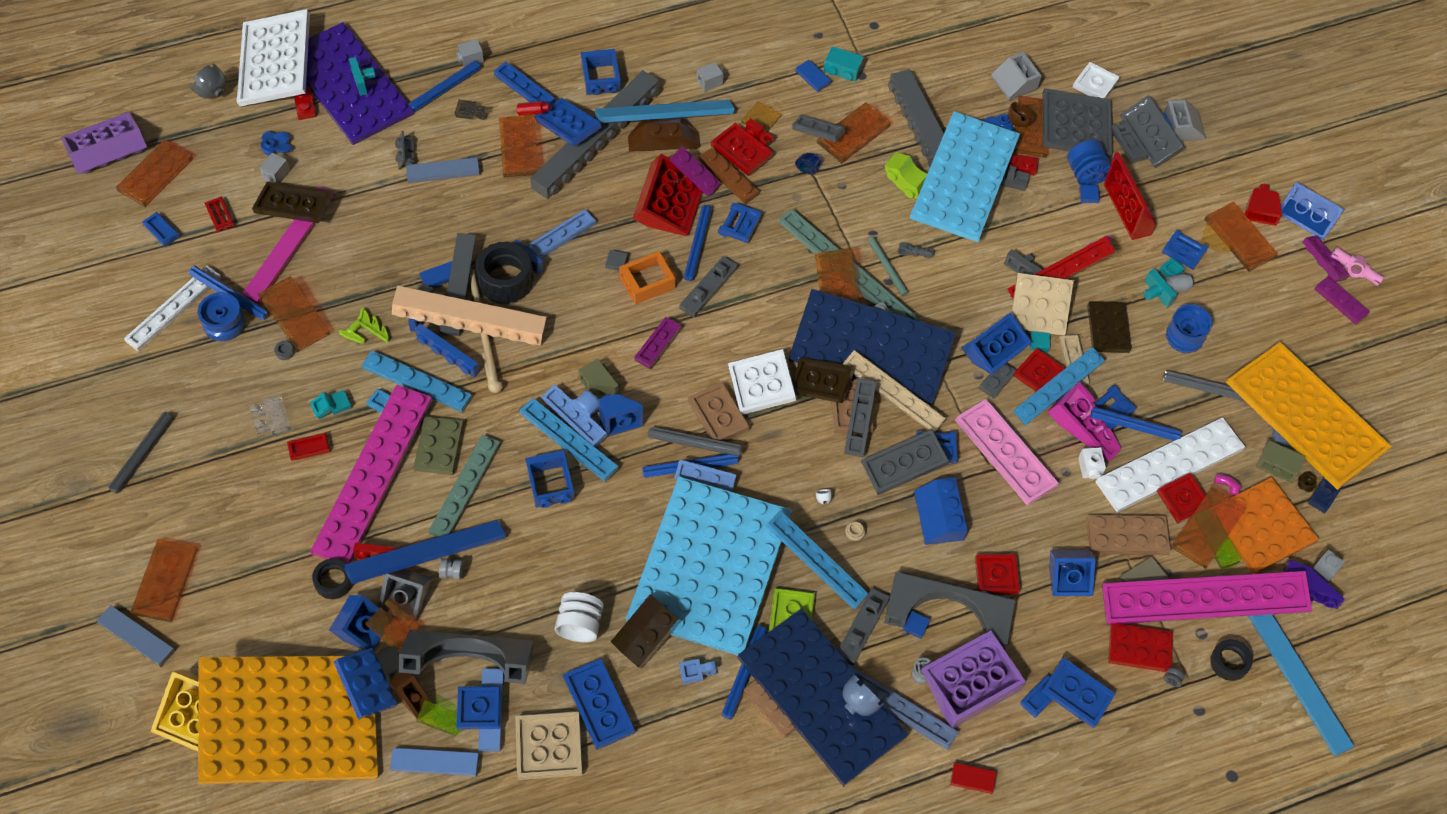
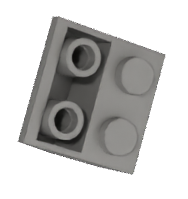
M1021 52L1009 57L991 74V77L1006 98L1011 100L1037 90L1041 74L1026 54Z
M1186 100L1168 101L1164 113L1171 122L1172 129L1180 141L1205 139L1198 110Z

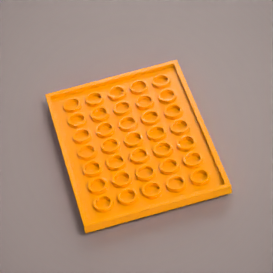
M344 656L199 657L198 784L377 779L375 714L358 720L334 665L336 659Z

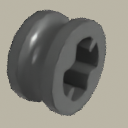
M1168 668L1167 674L1163 678L1164 681L1173 687H1180L1185 675L1177 669Z

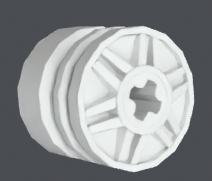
M565 593L561 597L560 614L556 619L555 632L559 636L575 642H592L596 640L599 630L598 621L602 617L601 612L604 607L603 602L595 596L586 593Z

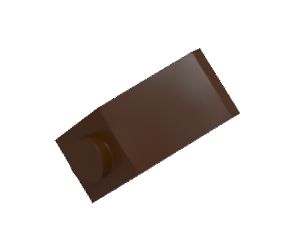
M399 673L387 682L398 699L417 720L434 708V705L412 674Z

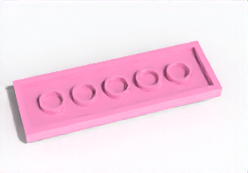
M987 399L956 417V423L1027 506L1058 487L1059 483Z

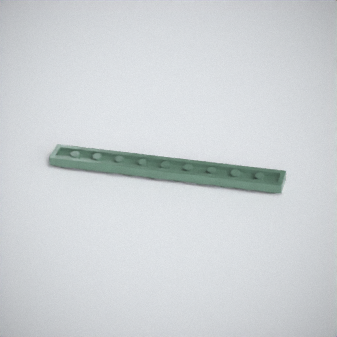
M793 209L779 218L780 225L874 306L883 302L891 313L922 322V320Z

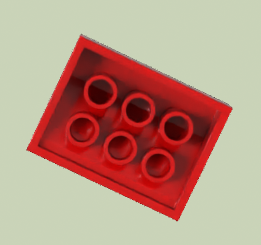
M1115 152L1104 187L1131 239L1135 240L1151 236L1156 226L1155 219L1152 217L1119 152Z
M661 153L651 162L632 219L650 228L688 236L702 191L669 160V157Z

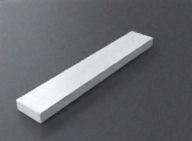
M208 265L202 269L216 279H221V275ZM193 277L124 338L125 341L139 352L205 294L210 287Z

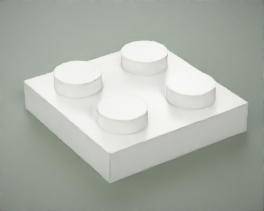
M1089 62L1074 82L1072 88L1088 96L1106 99L1120 77Z

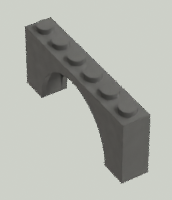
M895 572L884 620L885 624L904 628L911 611L922 603L934 599L953 600L970 609L978 618L983 633L985 634L991 630L1005 650L1008 643L1015 600L1003 595H991L987 591L970 590L966 586H953L945 581L937 582L927 577L911 576L907 572Z
M409 630L399 653V673L420 674L426 666L437 660L468 656L485 659L497 665L505 675L504 682L526 684L533 659V640Z

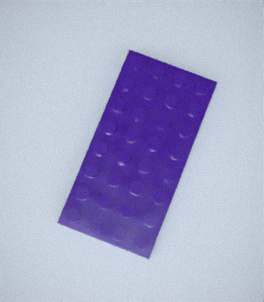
M344 22L309 38L306 85L310 86L312 93L352 145L414 115L413 109ZM356 57L360 70L373 67L376 76L375 78L364 80L367 94L361 96L349 59Z

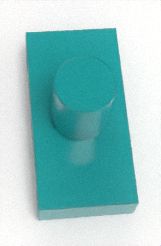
M356 57L350 58V67L360 96L365 95L367 91L364 80L376 77L374 69L371 67L360 70Z
M1152 269L1148 272L1144 281L1149 289L1143 292L1144 297L1147 300L1158 297L1168 308L1173 305L1177 294L1155 269Z

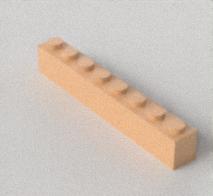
M397 286L392 302V315L411 318L417 321L430 322L436 325H444L455 329H464L474 333H483L493 337H502L512 341H521L541 346L546 317L402 286Z

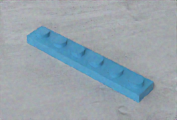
M1093 347L1015 408L1013 412L1026 426L1061 398L1076 383L1082 381L1103 364L1105 360Z
M372 350L362 364L364 370L405 388L431 396L432 400L463 413L472 399L471 394Z
M534 398L520 409V414L602 481L606 482L618 470V466Z
M781 510L767 523L766 527L853 610L868 595L853 578Z

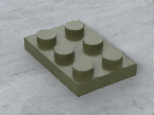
M424 416L413 467L414 471L453 475L463 429L462 420Z

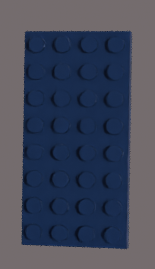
M811 289L788 359L799 363L801 357L842 365L853 350H855L923 402L933 405L956 332ZM853 374L852 379H857L858 377Z
M802 608L737 656L738 660L757 683L760 684L766 694L776 703L781 712L792 722L791 724L843 787L909 735L884 705L877 712L869 716H861L857 712L851 714L844 707L846 702L843 698V688L847 681L855 675L864 684L865 682Z

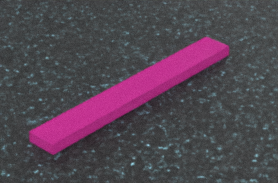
M317 186V188H316V189H321V190H327V189L322 188V187H320V186ZM293 220L242 295L259 305L315 223Z

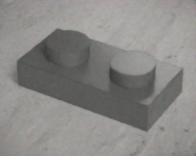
M1005 363L995 372L989 374L980 384L979 389L995 399L1014 377L1013 375L1016 370Z

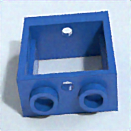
M615 49L581 52V66L586 95L620 92V76ZM613 67L614 78L589 79L588 68Z
M564 450L525 458L536 508H547L552 504H566L571 500H575ZM562 467L567 490L538 495L534 473Z

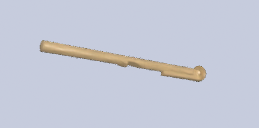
M471 269L469 282L473 301L481 303L475 270ZM480 333L484 348L482 356L488 380V389L492 393H498L502 390L503 384L498 382L489 336Z

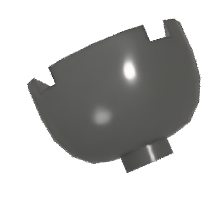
M212 64L213 67L208 65L201 69L194 77L196 80L194 85L190 84V89L201 98L211 99L220 97L224 93L226 78L221 69L215 64Z

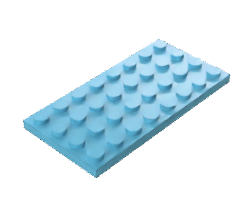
M953 111L911 212L910 219L978 242L1020 133Z

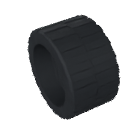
M508 241L497 242L484 248L478 255L476 260L479 289L485 297L496 303L509 304L517 302L528 295L534 280L532 260L524 247ZM504 265L514 266L521 270L517 276L508 280L495 279L489 275L492 270Z

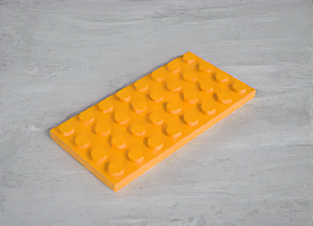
M1281 342L1228 378L1226 382L1296 451L1304 455L1305 459L1337 490L1392 447Z

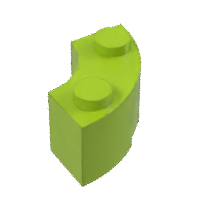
M895 152L884 165L887 177L908 198L917 200L927 173L916 167L911 156Z

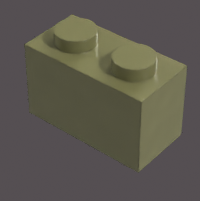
M1268 440L1262 450L1256 468L1293 483L1299 474L1305 456L1295 450L1283 447L1279 443Z

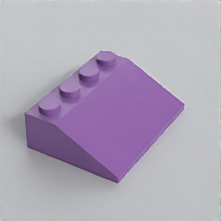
M129 112L61 137L77 173H87L94 167L105 166L115 159L121 160L126 155L139 153L147 147L137 124Z
M991 630L921 669L941 713L952 728L961 725L1018 693L1026 682Z

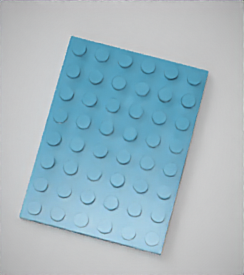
M678 477L626 616V622L651 594L682 620L670 635L738 656L747 647L782 543L766 525L780 510L790 519L792 510Z

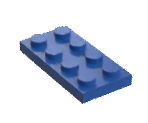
M563 98L553 103L551 110L545 114L535 116L537 123L572 146L580 144L584 139L601 128L598 120Z
M601 658L563 674V679L596 750L635 734V729Z

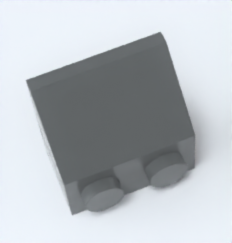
M407 569L385 574L378 607L385 613L416 622L427 600L432 577Z

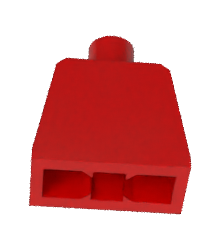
M1261 184L1259 188L1253 189L1243 215V220L1277 226L1282 216L1279 193L1270 191L1268 184Z

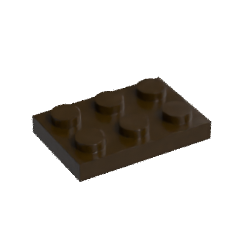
M1089 301L1087 308L1092 347L1097 352L1130 353L1131 345L1125 302Z
M800 357L792 379L795 395L843 403L854 368L853 366Z

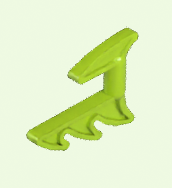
M363 307L357 320L348 329L339 330L341 336L364 344V338L355 333L362 326L386 343L389 342L386 328L382 326V331H380L375 316L372 317L373 321L370 323L368 313Z

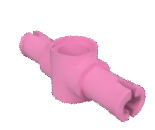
M1336 247L1330 256L1341 262L1348 269V273L1352 277L1365 278L1376 286L1384 278L1383 275L1371 269V266L1367 264L1363 256L1349 255L1339 247ZM1353 265H1360L1361 268H1355Z

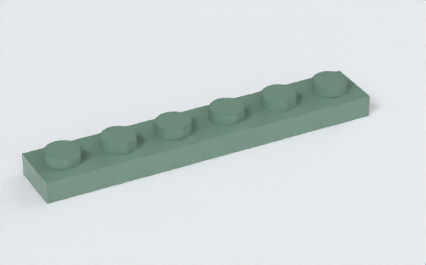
M485 435L480 437L428 531L430 535L441 537L453 532L496 454L500 441Z

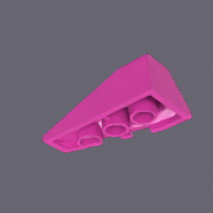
M1078 382L1059 398L1047 413L1059 426L1088 447H1101L1103 457L1111 461L1121 450V447L1112 430L1105 425L1104 421L1090 416L1091 410L1096 407L1093 403L1095 399Z

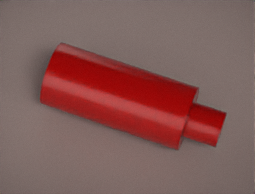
M544 101L518 103L516 107L519 116L545 114L551 110V104H546Z

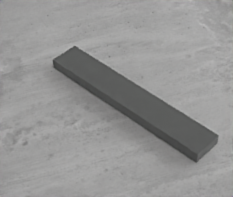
M457 233L446 296L466 300L476 235ZM441 325L440 333L459 336L460 329Z

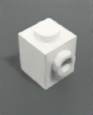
M1101 447L1081 450L1078 460L1082 478L1097 479L1101 477L1106 469Z

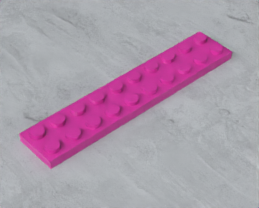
M399 385L395 386L310 551L312 555L324 559H341L347 564L351 563L355 555L353 551L355 542L361 543L432 402L431 396Z
M1306 571L1102 584L1107 625L1112 623L1129 624L1310 613L1312 611Z

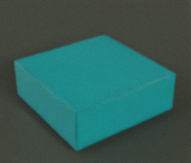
M1171 257L1158 271L1164 276L1169 277L1182 274L1185 268Z
M1031 331L1030 340L1032 343L1030 344V350L1034 351L1037 348L1040 351L1049 352L1050 333Z
M344 390L329 395L334 406L332 410L333 415L351 409Z
M322 392L310 402L313 412L318 419H322L334 409L329 394L326 392Z

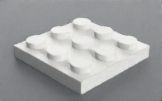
M783 349L728 363L739 410L742 415L796 401Z

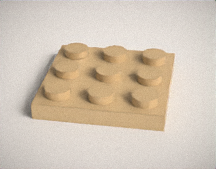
M1017 273L1011 314L1023 330L1065 336L1074 280Z
M579 712L515 716L517 780L582 776Z

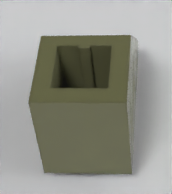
M598 358L578 369L579 380L587 390L600 395L619 394L620 384L615 377H611L607 366L604 363L601 364Z

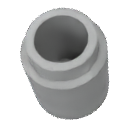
M1183 273L1169 276L1165 279L1176 294L1186 292L1193 287V281L1189 274Z

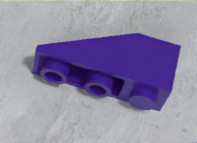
M1289 560L1284 567L1283 572L1306 571L1311 601H1316L1328 608L1338 609L1344 602L1345 598L1309 566Z

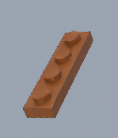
M713 148L699 156V161L744 204H747L759 195V191Z

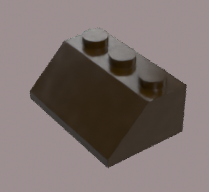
M650 594L611 640V643L638 668H643L682 620Z

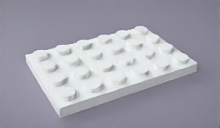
M307 9L243 22L237 103L240 107L306 93L310 13Z

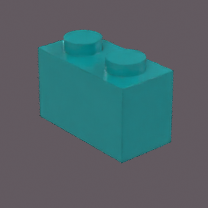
M832 46L825 59L823 72L856 82L862 69L864 56Z

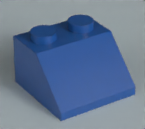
M619 394L605 395L598 399L599 419L604 431L608 435L607 437L643 427L642 404Z
M1050 550L1049 572L1053 596H1093L1096 558L1090 550Z
M349 595L329 631L344 642L362 650L370 648L374 650L392 617L363 595Z

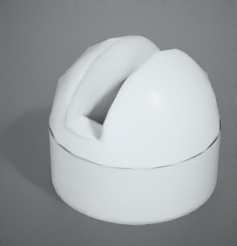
M830 489L816 491V499L820 504H823V501H826L827 504L831 501L832 494Z

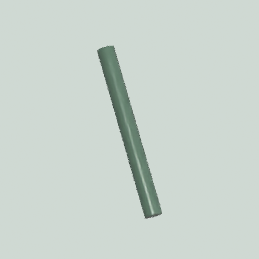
M870 237L868 239L870 246L901 296H906L908 292L875 238Z

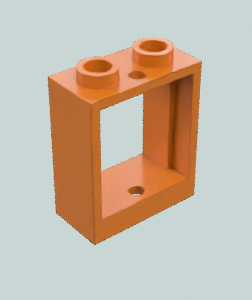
M660 251L619 267L620 279L635 305L675 289L676 274L673 270H670L667 258L663 257ZM659 265L666 278L639 288L632 274Z

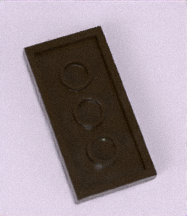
M267 181L252 210L256 214L319 223L333 195L331 191Z

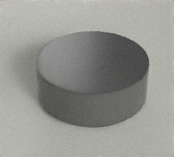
M281 341L274 348L276 357L280 360H289L295 353L294 347L289 341Z

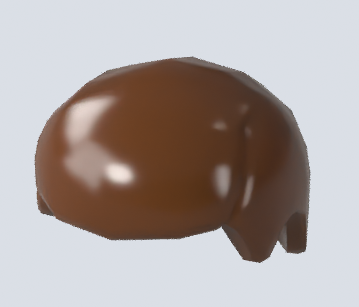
M1015 101L1010 104L1008 119L1011 124L1017 127H1027L1033 122L1034 114L1030 109L1026 108L1025 104L1017 106Z

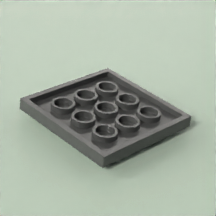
M1044 88L1042 92V147L1070 151L1077 144L1084 141L1097 140L1101 143L1106 156L1110 158L1112 155L1111 99Z

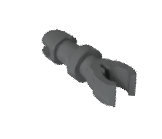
M902 242L899 244V255L913 254L915 257L921 255L924 258H932L934 255V251L931 248L923 249L916 245L912 247Z

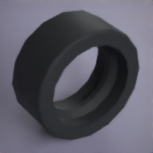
M331 558L320 562L315 567L312 580L319 595L333 600L343 597L350 591L352 583L345 571L346 562L341 559ZM337 569L344 573L345 580L336 588H325L321 584V577L329 570Z
M1228 639L1216 646L1210 657L1213 671L1219 677L1229 681H1236L1243 678L1249 672L1253 664V656L1250 649L1244 643ZM1224 650L1236 652L1242 658V668L1240 670H1231L1225 667L1220 659L1221 652Z

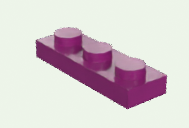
M683 146L669 159L707 197L720 184Z
M1318 236L1306 237L1302 243L1307 251L1314 256L1317 263L1323 267L1334 282L1344 281L1350 276L1338 260L1330 257L1332 253Z
M1329 276L1314 289L1355 325L1370 313L1367 308Z
M665 317L635 355V361L651 369L679 333L681 325Z

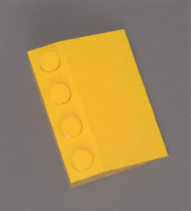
M184 669L172 671L150 732L198 751V675Z

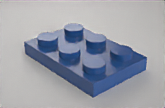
M373 648L347 655L334 661V665L358 720L394 708L397 705Z
M1064 657L1060 660L1041 690L1043 694L1092 728L1096 727L1116 694Z

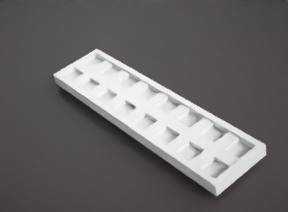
M1222 417L1181 437V439H1177L1097 478L1096 484L1118 513L1157 494L1158 488L1189 473L1193 476L1243 451L1245 446Z

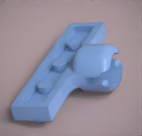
M554 384L541 396V399L594 447L598 446L608 436L591 419L592 415L599 409L598 398L591 391L585 390L576 399L572 400Z

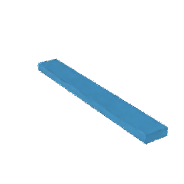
M730 100L595 108V115L600 123L734 113V107Z
M1273 615L1248 616L1334 757L1353 749L1354 745Z

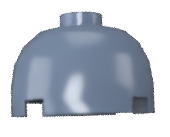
M855 675L844 685L843 698L846 702L844 707L851 714L857 712L861 716H869L877 712L884 705Z

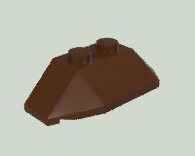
M682 117L641 120L628 135L629 152L676 150L681 146L685 149L699 148L698 132Z

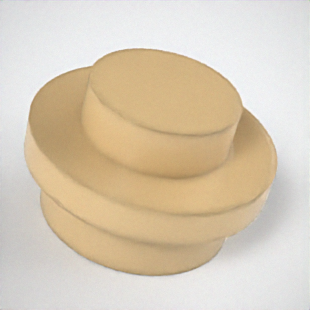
M859 522L849 523L846 526L845 535L851 541H859L865 535V528Z

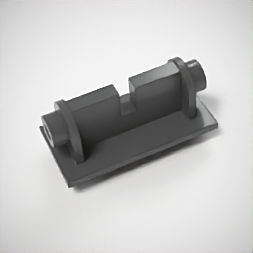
M402 131L395 141V148H397L395 160L398 162L399 170L402 165L415 164L414 153H412L414 151V140L409 135L404 136V131Z

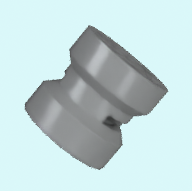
M442 558L439 577L444 579L452 577L455 580H461L463 560L456 559L455 561H450L449 559Z
M919 658L913 665L911 677L917 684H927L921 667L932 663L928 658Z

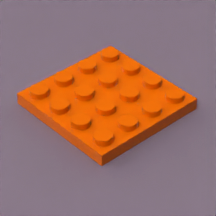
M1272 477L1207 511L1208 515L1252 574L1262 572L1317 543L1319 540Z

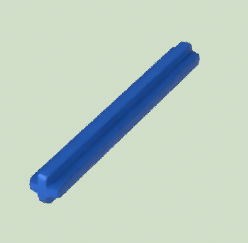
M477 61L471 62L411 101L409 106L413 109V112L417 111L480 70V64Z
M703 205L701 208L684 273L685 280H694L711 214V206Z
M192 266L189 269L190 276L216 292H225L233 295L238 300L240 307L259 319L265 320L268 317V310L199 267Z
M1097 407L1091 410L1090 416L1094 419L1173 441L1181 439L1182 432L1180 430Z
M723 454L683 461L714 468L738 464V456ZM679 461L642 467L643 476L648 478L676 473Z
M756 626L749 646L766 635L767 629L765 627ZM743 664L740 666L722 711V716L727 719L733 718L750 675Z

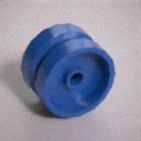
M217 292L208 295L198 306L197 314L205 334L209 338L216 341H228L234 339L242 332L245 319L238 300L233 295Z

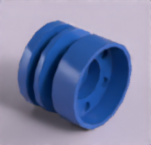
M1088 140L1077 144L1067 155V161L1074 171L1079 185H1097L1106 179L1111 163L1099 141Z
M1187 304L1179 307L1175 311L1166 330V339L1169 345L1181 353H1192L1199 350L1212 327V319L1209 313L1198 305Z

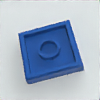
M458 687L456 728L500 729L501 687Z

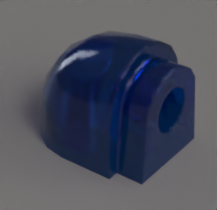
M804 153L796 159L795 165L801 172L816 174L821 165V157H818V154Z

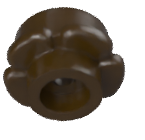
M1304 474L1298 478V487L1305 492H1312L1317 487V480L1312 474Z

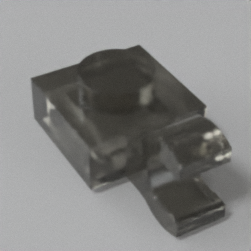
M460 99L454 112L455 117L473 119V116H476L481 120H486L488 115L485 112V106H477L475 101Z

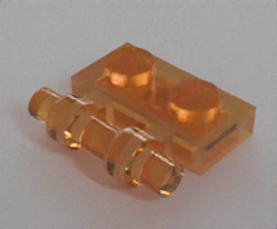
M389 597L384 603L389 608L387 613L380 607L365 624L396 652L404 644L408 632L405 629L409 626L412 630H416L420 625L414 620V616L408 615L401 608L402 605L398 602L395 603ZM394 613L403 621L401 625L392 618Z

